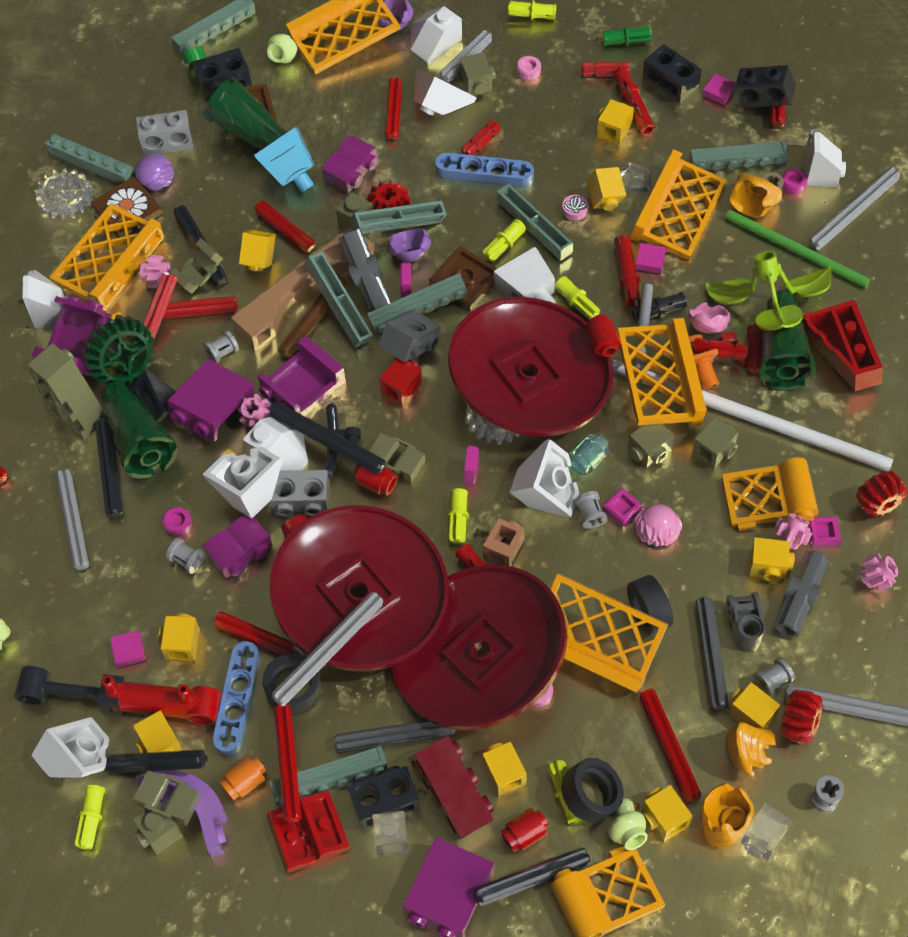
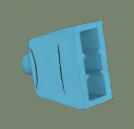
M297 127L254 155L282 186L287 185L293 180L302 193L314 185L306 173L307 170L314 166V162Z

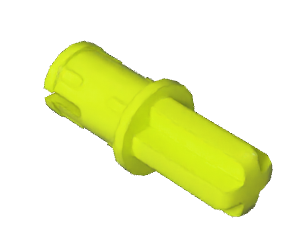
M532 0V3L510 1L508 4V15L530 17V20H533V18L555 20L556 4L535 3L534 0Z
M514 219L503 232H498L495 235V239L482 252L485 260L494 262L506 249L510 250L513 247V243L526 232L525 225L520 220Z
M566 276L561 277L555 283L554 289L567 299L568 305L571 308L576 307L587 319L600 314V309L586 297V292L576 287Z
M455 488L450 491V511L447 513V519L449 520L448 540L453 545L464 544L466 541V521L469 520L467 512L468 491L462 488Z
M563 760L554 761L548 765V770L557 791L555 798H559L567 823L579 822L582 819L577 818L568 809L562 795V778L568 771L566 763Z
M98 785L86 786L82 810L77 813L79 824L74 844L80 849H92L98 822L102 821L100 811L105 788Z

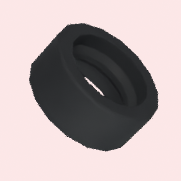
M646 575L628 583L627 596L630 606L668 623L667 629L673 625L672 609L658 580L653 575ZM635 617L637 622L642 621L641 619ZM648 622L640 625L648 635L656 634L659 629Z
M287 653L278 656L268 664L263 673L262 685L267 700L273 708L279 705L272 698L277 676L284 671L296 669L307 658L306 656ZM319 672L310 679L307 692L300 697L291 699L287 703L290 706L291 714L305 712L317 702L321 694L322 685Z
M587 758L577 763L562 778L561 790L568 809L577 818L586 822H598L616 812L623 802L624 791L617 772L608 763L598 758ZM582 774L591 777L598 783L603 794V806L593 803L585 794L581 782Z

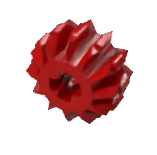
M391 179L387 184L379 181L378 187L371 186L370 194L367 197V201L373 204V210L411 205L408 189L403 188L401 182L393 184Z
M893 470L881 471L878 475H873L869 480H865L864 485L859 486L855 497L862 510L870 517H882L885 513H890L894 508H898L899 503L905 500L908 490L904 482Z
M794 690L790 693V697L787 699L786 706L784 707L780 726L783 737L797 743H810L814 739L822 716L823 701L821 696L807 690Z

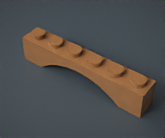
M351 226L345 231L339 232L332 241L318 248L315 254L321 251L324 252L337 276L351 275L348 268L350 264L339 241L341 236L353 231ZM364 237L371 255H374L373 243ZM306 261L300 262L289 274L279 278L272 287L258 294L251 303L237 310L234 316L231 317L234 332L255 352L276 336L278 324L290 303L303 291L316 284L305 266Z

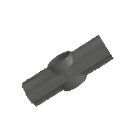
M361 229L341 236L339 241L350 264L348 265L349 272L356 286L360 287L369 311L371 312L392 303L381 278L383 276L381 268L375 256L371 255Z
M806 550L796 575L792 576L783 598V606L775 620L774 628L780 634L787 637H798L808 611H811L821 588L819 585L829 565L830 559L824 553L817 550Z

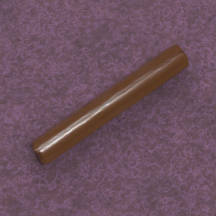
M338 276L342 285L346 288L347 281L344 280V277ZM322 293L279 346L278 352L283 358L290 359L299 348L298 342L305 336L308 337L330 309Z

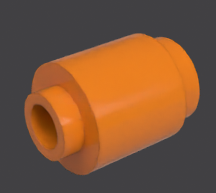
M246 755L224 772V777L219 782L231 798L236 800L239 796L243 798L266 780L262 774L267 770L256 756L250 759Z

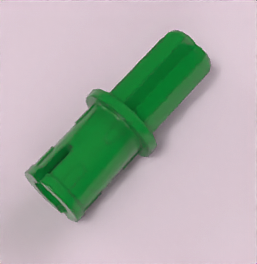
M625 26V29L603 30L604 46L626 44V46H629V43L651 41L652 29L649 26L628 28V26Z

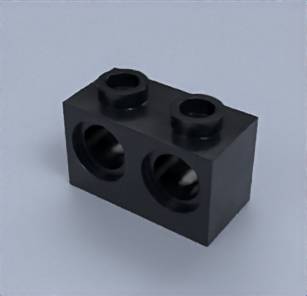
M663 44L644 60L642 78L681 103L699 87L702 69L681 56L677 51Z
M239 47L192 62L196 80L205 100L211 98L213 93L226 79L232 83L230 80L231 76L238 79L243 84V87L252 85L248 65Z
M788 65L740 68L735 84V91L743 108L791 105L796 88V83Z
M392 766L385 769L381 775L373 778L369 776L356 779L352 783L353 785L347 786L361 831L421 810L419 797L407 766L401 768L399 766ZM396 785H402L406 788L405 792L400 795H394L390 790ZM368 795L376 798V801L369 806L360 803L362 798Z

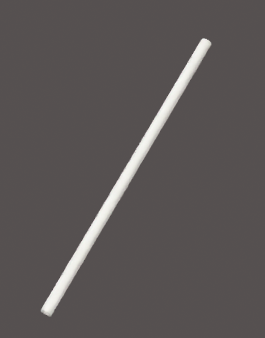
M611 357L613 373L626 377L623 361ZM651 371L646 373L657 382L662 377V375ZM667 378L662 383L663 386L673 392L678 388V384L670 378ZM702 390L707 407L886 472L891 468L894 459Z

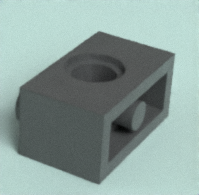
M414 310L386 322L378 346L406 362L435 348L439 341V336L437 335L441 326Z

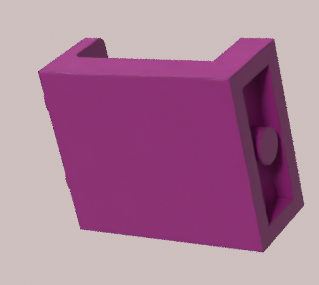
M67 295L66 298L56 296L54 302L61 305L62 308L47 347L53 343L61 350L63 348L67 349L74 356V363L81 374L89 376L90 374L83 362L85 357L82 350L87 348L84 340L91 339L92 336L89 331H96L98 329L97 322L104 325L106 317L111 318L112 315L102 310L103 305L95 301L88 300L86 304L82 303L81 299L71 295ZM35 346L32 357L36 358L45 349Z
M307 336L298 342L300 351L269 377L263 373L258 376L259 392L265 399L280 402L304 416L346 382L344 367Z
M207 359L168 400L169 416L176 424L183 425L193 430L198 436L214 442L218 438V427L244 402L243 398L254 397L253 382Z
M435 837L403 905L407 921L419 928H424L427 925L436 929V934L440 937H465V930L478 904L474 897V891L476 887L491 881L494 874V862Z

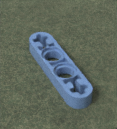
M443 153L435 160L436 173L445 179L499 185L510 183L512 186L526 187L534 180V167L527 161L456 153ZM469 165H476L479 169L475 172H469L465 168ZM493 168H501L504 172L496 175L491 173V170Z
M248 641L238 643L232 650L213 735V743L217 752L225 757L237 754L242 747L260 663L257 647ZM249 651L251 657L247 658L246 670H243L240 656H244L245 652ZM245 678L248 680L247 687L242 691L234 690L232 683L235 679ZM231 706L242 708L241 715L236 719L226 717V711ZM228 726L232 728L231 736L235 742H230L228 747H224L221 740H226Z

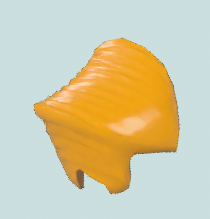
M741 172L738 174L731 189L730 203L735 210L743 215L759 218L763 217L774 205L779 203L782 199V191L768 180Z
M744 722L739 723L737 727L729 729L726 736L727 750L734 766L749 777H754L755 773L752 771V767L761 768L772 762V759L767 758L764 749H769V745H776L775 736L770 729L753 727Z
M723 783L712 788L703 799L701 809L704 829L703 836L705 841L711 846L723 848L733 845L742 837L752 823L754 805L743 788L732 787L727 783Z

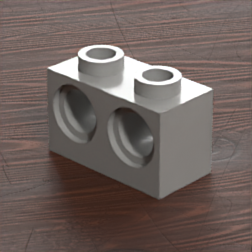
M187 110L136 117L138 137L144 156L154 153L164 154L194 149Z
M327 470L280 471L273 497L269 501L271 514L284 517L292 514L313 516L328 510L330 483ZM283 493H290L286 497H280ZM311 493H319L314 497L308 496Z

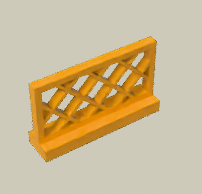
M331 0L287 23L286 27L290 38L296 43L314 73L317 74L400 29V24L383 0ZM374 3L378 4L377 12L365 10ZM352 15L358 16L356 23L344 22L346 18ZM362 18H374L372 26L360 24ZM379 19L388 20L391 25L385 28L377 27ZM331 26L337 27L334 35L323 33L325 29ZM341 29H352L351 37L339 36ZM358 31L369 32L368 37L365 39L356 38ZM310 37L315 38L313 46L302 44L303 41ZM321 39L332 41L329 49L318 47ZM337 42L348 43L346 49L342 51L334 50ZM316 53L327 55L324 61L318 64L314 62Z
M673 149L635 224L630 238L638 244L643 239L655 246L666 247V251L689 261L727 180L682 160L681 156L683 153ZM681 169L691 173L694 179L683 181L680 175ZM710 182L717 185L718 188L717 190L707 192L703 183ZM697 185L701 194L690 196L687 187ZM681 189L685 198L674 200L670 191ZM704 199L708 209L698 211L694 202ZM688 204L692 213L681 215L677 206ZM671 207L675 217L665 219L661 210ZM695 218L699 228L688 230L685 220ZM678 222L682 232L672 234L668 225ZM662 226L666 236L657 237L651 234L650 231L653 228ZM686 238L690 246L688 251L677 246L675 240Z
M111 203L50 275V281L87 301L91 300L103 305L102 310L106 311L140 269L141 263L147 260V257L154 252L164 239L160 222L152 218L147 221ZM113 214L122 217L123 222L110 225L107 223ZM140 226L143 228L138 234L129 235L128 228ZM120 229L125 230L126 236L115 239L110 238L109 232ZM106 233V241L92 243L95 235ZM127 243L128 247L124 252L113 253L112 246ZM109 247L110 255L95 258L94 250ZM91 251L92 259L77 262L76 258L81 253ZM112 262V267L108 271L98 273L97 265ZM94 267L95 274L80 277L79 269ZM75 270L76 278L69 280L60 278L65 272ZM93 281L97 283L90 293L82 289L81 284Z
M684 318L673 319L672 324L618 328L617 333L621 340L620 351L637 426L689 422L690 427L701 426L707 409ZM666 334L667 342L662 346L651 339L653 335ZM635 336L642 342L635 348L626 342L625 337ZM646 344L658 351L653 358L640 351ZM662 354L672 360L673 364L669 369L657 362ZM635 356L647 363L642 371L631 364ZM651 367L664 374L658 382L646 374ZM667 378L678 384L675 392L662 385ZM640 379L653 387L648 394L637 388L636 384ZM656 390L669 397L664 405L651 398ZM675 401L684 408V413H674L668 409V406ZM647 403L658 410L655 415L643 416L642 407Z
M558 573L552 584L551 591L559 601L563 612V607L578 603L584 618L569 624L564 612L568 635L564 658L627 689L638 692L644 684L645 676L668 623ZM561 582L572 587L576 597L575 600L561 604L557 594ZM579 591H581V592H583V593H585V594H587V595L581 597ZM594 597L600 601L603 612L588 617L582 600ZM606 603L615 608L608 610ZM620 609L627 613L631 625L616 630L610 613ZM605 615L611 632L596 637L590 620ZM633 616L641 619L642 621L635 622ZM585 622L591 639L581 643L575 640L571 627ZM648 622L658 627L655 638L643 643L637 626ZM633 628L639 645L623 650L617 633ZM613 635L619 652L607 655L601 651L598 640ZM593 642L595 649L588 646L587 644ZM652 644L647 653L645 646ZM641 649L645 660L641 670L629 665L625 653ZM621 656L622 661H619L614 657Z

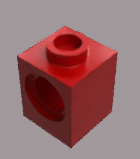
M396 358L379 378L381 393L403 406L422 384L421 368L412 360L403 362Z

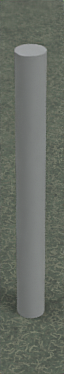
M648 283L642 285L638 327L649 326L653 285ZM638 338L636 341V347L642 342ZM647 344L640 350L645 354L647 352ZM635 356L634 367L642 371L645 367V362Z

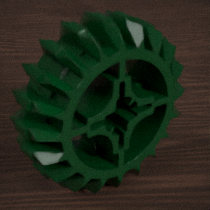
M116 314L114 320L106 317L104 325L97 322L98 329L96 331H89L92 336L91 339L84 340L87 346L86 349L82 350L85 357L83 360L84 365L87 367L88 373L95 377V380L99 383L107 385L110 382L120 381L132 385L135 377L138 379L144 370H148L147 364L154 362L153 357L150 355L157 352L153 346L156 341L151 336V330L144 326V323L139 319H134L128 315L123 317ZM123 335H134L131 338H121ZM109 364H110L111 366H113V365H118L117 367H112V368L105 367V366H107V365H109Z

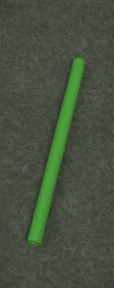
M729 210L725 216L726 220L823 268L830 266L831 272L866 288L870 282V278L732 210Z

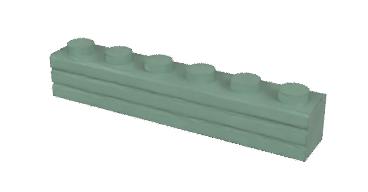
M252 0L233 1L172 36L173 48L182 56V51L203 45L234 25L241 23L246 18L253 16L256 13L254 2Z
M52 134L45 143L49 155L116 183L122 184L133 176L136 177L133 166L59 135Z
M786 141L691 149L689 162L704 170L749 168L751 166L771 164L781 165L787 162L789 153Z
M510 183L497 191V202L515 219L520 220L526 229L560 261L573 253V242L514 189Z
M442 201L356 212L349 222L353 231L361 229L363 234L441 223L447 213Z
M321 251L309 256L305 266L354 348L368 343L373 334L327 260L324 252Z
M458 273L367 313L375 334L383 333L386 322L414 310L421 314L432 312L435 308L446 306L449 302L462 299L468 294L466 286Z
M379 746L298 772L300 798L310 796V794L328 791L329 788L335 786L338 788L344 787L348 782L372 774L375 776L381 775L388 768L382 747ZM280 778L269 781L276 805L280 804L283 806Z

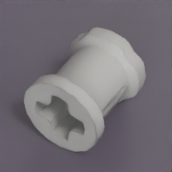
M225 330L223 335L214 341L203 343L207 355L216 363H219L220 358L233 351L235 353L239 351L237 341L228 330Z
M596 491L582 493L574 500L576 506L580 508L583 517L582 526L586 529L597 528L607 521L606 514L601 510L600 498Z
M176 538L166 552V559L168 561L179 563L190 574L195 573L199 569L205 557L204 551L191 548L181 538Z
M780 657L774 660V664L763 672L757 671L753 675L758 688L768 696H772L775 693V689L783 683H791L795 679L789 664Z
M832 775L821 777L811 794L813 806L822 812L833 811L843 797V783Z

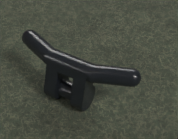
M328 404L326 407L328 429L358 445V441L361 440V429L358 427L339 429L337 407L335 404ZM327 448V458L323 470H327L328 477L330 478L334 475L337 460L347 458Z

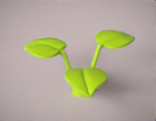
M763 251L754 256L756 268L752 269V281L749 279H734L720 283L706 282V290L709 297L716 303L723 305L736 304L745 301L748 298V293L755 291L758 278L761 280V283L769 284L774 309L758 314L755 319L756 325L763 330H778L782 327L789 328L798 325L802 321L803 315L801 309L795 305L779 308L774 285L777 277L780 276L785 284V290L789 293H797L800 297H810L822 294L829 289L831 285V267L829 266L788 281L781 269L780 262H777L776 253L774 251Z

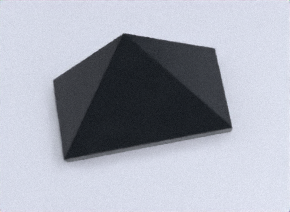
M144 370L130 387L132 393L136 395L143 406H147L157 422H161L169 413L168 400L176 392L173 388L148 370Z

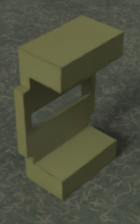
M202 238L196 243L200 250H197L182 266L181 272L175 267L169 272L175 275L178 279L177 282L191 294L199 286H203L223 260ZM194 260L208 272L204 277L191 265Z
M380 433L369 450L385 459V466L392 469L393 472L397 474L399 472L403 473L404 480L409 483L413 482L425 463V454L416 450L414 445L395 436L391 438L383 433ZM399 444L406 446L393 467L388 465L387 462Z
M147 771L133 800L138 806L169 819L173 816L179 823L187 826L201 796L198 791L187 787L188 784L164 773L158 775ZM169 782L177 783L164 810L156 809Z

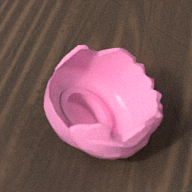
M703 302L695 310L689 311L688 318L695 330L704 334L722 332L727 328L730 321V313L721 305L710 307L708 303Z
M653 504L646 507L634 519L636 535L642 542H647L648 545L653 544L655 547L671 545L678 538L682 529V522L679 516L670 507L663 504Z

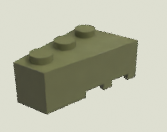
M52 343L27 366L46 409L85 440L95 431V422L100 420V418L108 419V416L74 363V356L67 349L63 348L61 350Z

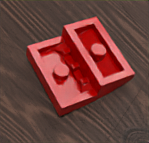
M329 790L300 798L302 818L298 822L287 823L283 815V807L268 811L266 817L286 874L317 864L349 850L350 846Z

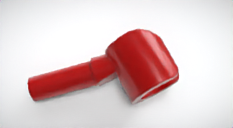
M735 332L720 334L719 341L731 342L732 345L738 343ZM746 358L745 360H739L742 366L747 365Z

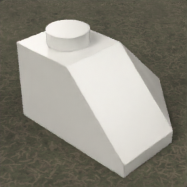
M445 6L426 12L411 24V54L427 66L462 40V19Z
M420 70L416 72L413 101L421 104L420 110L432 116L434 112L442 115L474 103L476 97Z
M810 129L806 144L807 186L837 188L840 177H844L846 172V162H842V152L820 132Z
M30 270L28 274L23 276V301L35 329L53 328L62 308L61 305L54 302L56 296L65 298L62 289L36 270Z
M273 417L260 419L243 439L246 454L250 453V449L263 447L282 459L280 471L303 470L308 464L304 435Z
M545 440L517 469L510 493L530 508L566 518L572 517L576 505L574 500L579 495L577 483H572L568 466H571L569 454L552 440Z
M263 447L250 449V453L235 456L234 453L224 454L203 473V476L232 507L252 519L272 499L282 459Z
M89 717L46 729L31 756L49 777L81 778L104 770L107 761L105 752L109 745V737L93 718Z

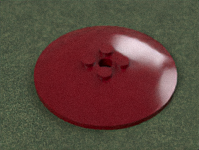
M530 297L502 298L485 303L474 309L457 326L448 352V366L453 384L468 406L490 423L505 430L528 436L561 435L574 431L595 418L604 407L611 392L613 365L611 357L599 356L595 353L587 333V322L583 318L558 304ZM522 370L533 371L535 375L527 376Z
M348 505L335 507L306 519L283 541L276 553L270 573V600L276 620L289 640L308 656L371 592L377 593L383 599L382 607L325 664L347 671L381 670L402 663L417 654L438 631L443 621L449 598L446 567L431 539L418 526L403 516L373 506ZM354 587H362L367 594L362 598H356L351 594L350 590Z
M481 565L463 569L448 576L449 598L446 612L438 631L417 654L402 663L392 666L397 687L411 708L429 722L449 729H484L504 723L518 716L537 702L548 690L561 668L566 653V619L560 603L551 589L539 578L522 569L506 565ZM490 647L487 655L476 657L477 652L481 648Z

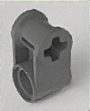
M752 592L751 596L742 597L727 595V614L731 621L736 645L745 652L756 651L762 643L765 632L758 592ZM744 631H752L756 635L749 636Z

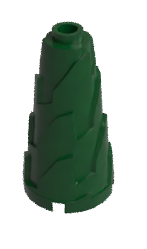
M231 76L230 79L232 83L226 79L209 99L207 104L212 107L211 111L209 112L204 109L203 117L209 122L215 123L230 134L261 150L287 133L277 123L272 114L234 76Z
M785 290L776 292L779 308L788 305L798 307L797 300L794 299L793 294ZM772 297L767 300V310L774 309ZM801 321L794 327L764 330L761 361L759 363V376L762 382L765 384L767 380L770 382L771 388L776 390L801 388L805 386V380L809 377L811 382L815 376L816 364L804 331L803 322Z
M120 381L108 383L105 389H103L102 401L109 417L108 423L114 435L113 440L126 473L133 478L143 479L156 476L154 470L159 467L164 472L177 456L175 441L161 422L156 421L147 406H143L136 395L130 392L125 383Z

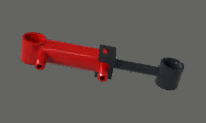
M23 666L21 668L14 693V698L17 701L28 705L38 706L44 704L45 697L48 694L97 699V704L103 714L123 716L124 712L153 715L161 710L164 717L187 719L194 724L203 726L216 724L222 696L219 690L208 686H195L189 689L186 684L171 687L128 682L124 676L107 674L103 675L101 687L50 682L51 673L46 669L36 666Z

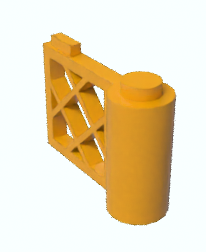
M790 458L783 461L780 465L722 474L732 528L738 527L739 531L756 529V524L778 521L779 517L785 519L789 513L797 514L808 521L814 520V517L819 513L808 463L804 458ZM774 475L776 482L768 490L757 483L761 477ZM741 480L748 484V486L740 495L731 489L730 482ZM753 488L765 494L758 505L746 498ZM771 498L781 504L782 511L770 513L763 506ZM743 503L752 508L753 512L750 516L737 518L735 510Z
M622 846L610 851V858L579 872H571L569 868L564 869L553 876L554 882L551 883L550 887L575 937H602L610 931L664 908L665 903L636 849L627 850ZM631 859L637 870L635 879L617 873L619 864ZM615 866L613 871L608 869L610 867ZM596 873L610 877L607 891L595 888L589 877ZM614 880L632 886L628 900L610 893ZM636 888L649 892L654 903L642 906L632 902ZM599 896L602 897V898H604L603 904H602V902H601ZM608 900L626 906L623 917L611 921L605 909ZM630 908L636 910L628 914Z

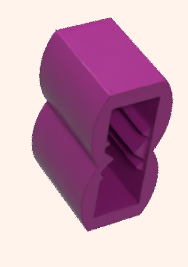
M353 135L348 136L342 142L337 152L332 154L322 167L323 180L350 193L354 188H358L362 184L364 175L376 168L378 164L377 148Z
M243 515L227 529L211 537L203 545V548L209 559L227 579L244 572L249 562L264 558L270 552L273 544L268 533L254 517L251 519L247 515Z

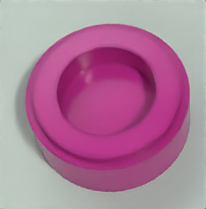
M789 169L783 173L784 185L782 189L785 192L796 195L805 191L808 182L805 172L799 169Z
M171 508L163 516L162 523L164 529L170 536H184L192 528L190 513L184 508Z

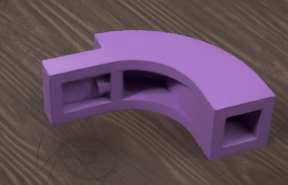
M177 770L153 771V773L158 775L164 773L188 784L187 787L199 792L201 799L194 814L200 820L207 850L211 858L224 854L221 843L227 841L223 826L220 823L227 822L228 819L218 796L210 786L198 777ZM145 774L136 776L138 788ZM170 781L160 799L164 808L177 783Z

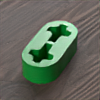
M202 45L181 52L185 64L206 58Z

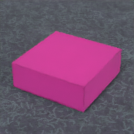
M714 74L703 89L702 96L725 105L735 91L736 82Z
M640 243L635 265L636 270L661 274L666 247Z
M402 263L400 265L401 298L412 294L411 263Z
M475 446L467 447L464 482L468 485H474L477 479L479 449Z
M622 487L603 505L602 510L624 528L643 510V504Z
M837 516L819 517L809 521L808 528L812 532L810 538L811 548L840 547L842 541Z
M140 630L110 637L117 668L147 661Z

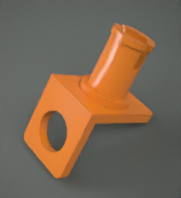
M701 334L689 337L690 343H693L695 338L703 339ZM717 349L693 356L704 391L715 388L720 384L712 366V362L718 354Z

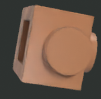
M498 518L483 545V559L496 565L512 566V562L524 541L525 529L521 528L514 521H505Z

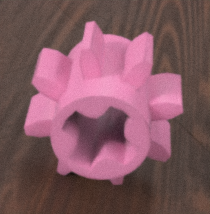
M150 255V257H147L148 262L141 263V280L148 282V288H157L164 272L169 273L171 267L169 262H163V256Z
M255 394L253 398L247 399L244 397L241 407L237 408V411L244 415L239 421L244 426L249 424L251 428L260 419L271 417L269 415L270 410L268 409L271 403L267 399L262 400L258 394Z
M789 513L785 519L779 517L774 528L775 534L779 535L777 540L790 541V549H797L801 544L807 546L812 536V532L808 528L809 521L793 513Z
M879 552L867 557V560L863 562L864 567L860 569L862 580L869 588L877 586L879 592L892 587V584L896 582L894 578L898 576V569L893 559L889 556L881 558Z

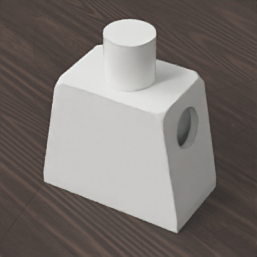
M536 247L494 270V287L505 297H530L552 303L556 302L551 296L554 293L555 287L554 276Z

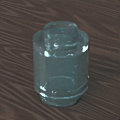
M588 434L571 452V467L581 475H586L588 472L591 473L610 452L607 440L599 434Z

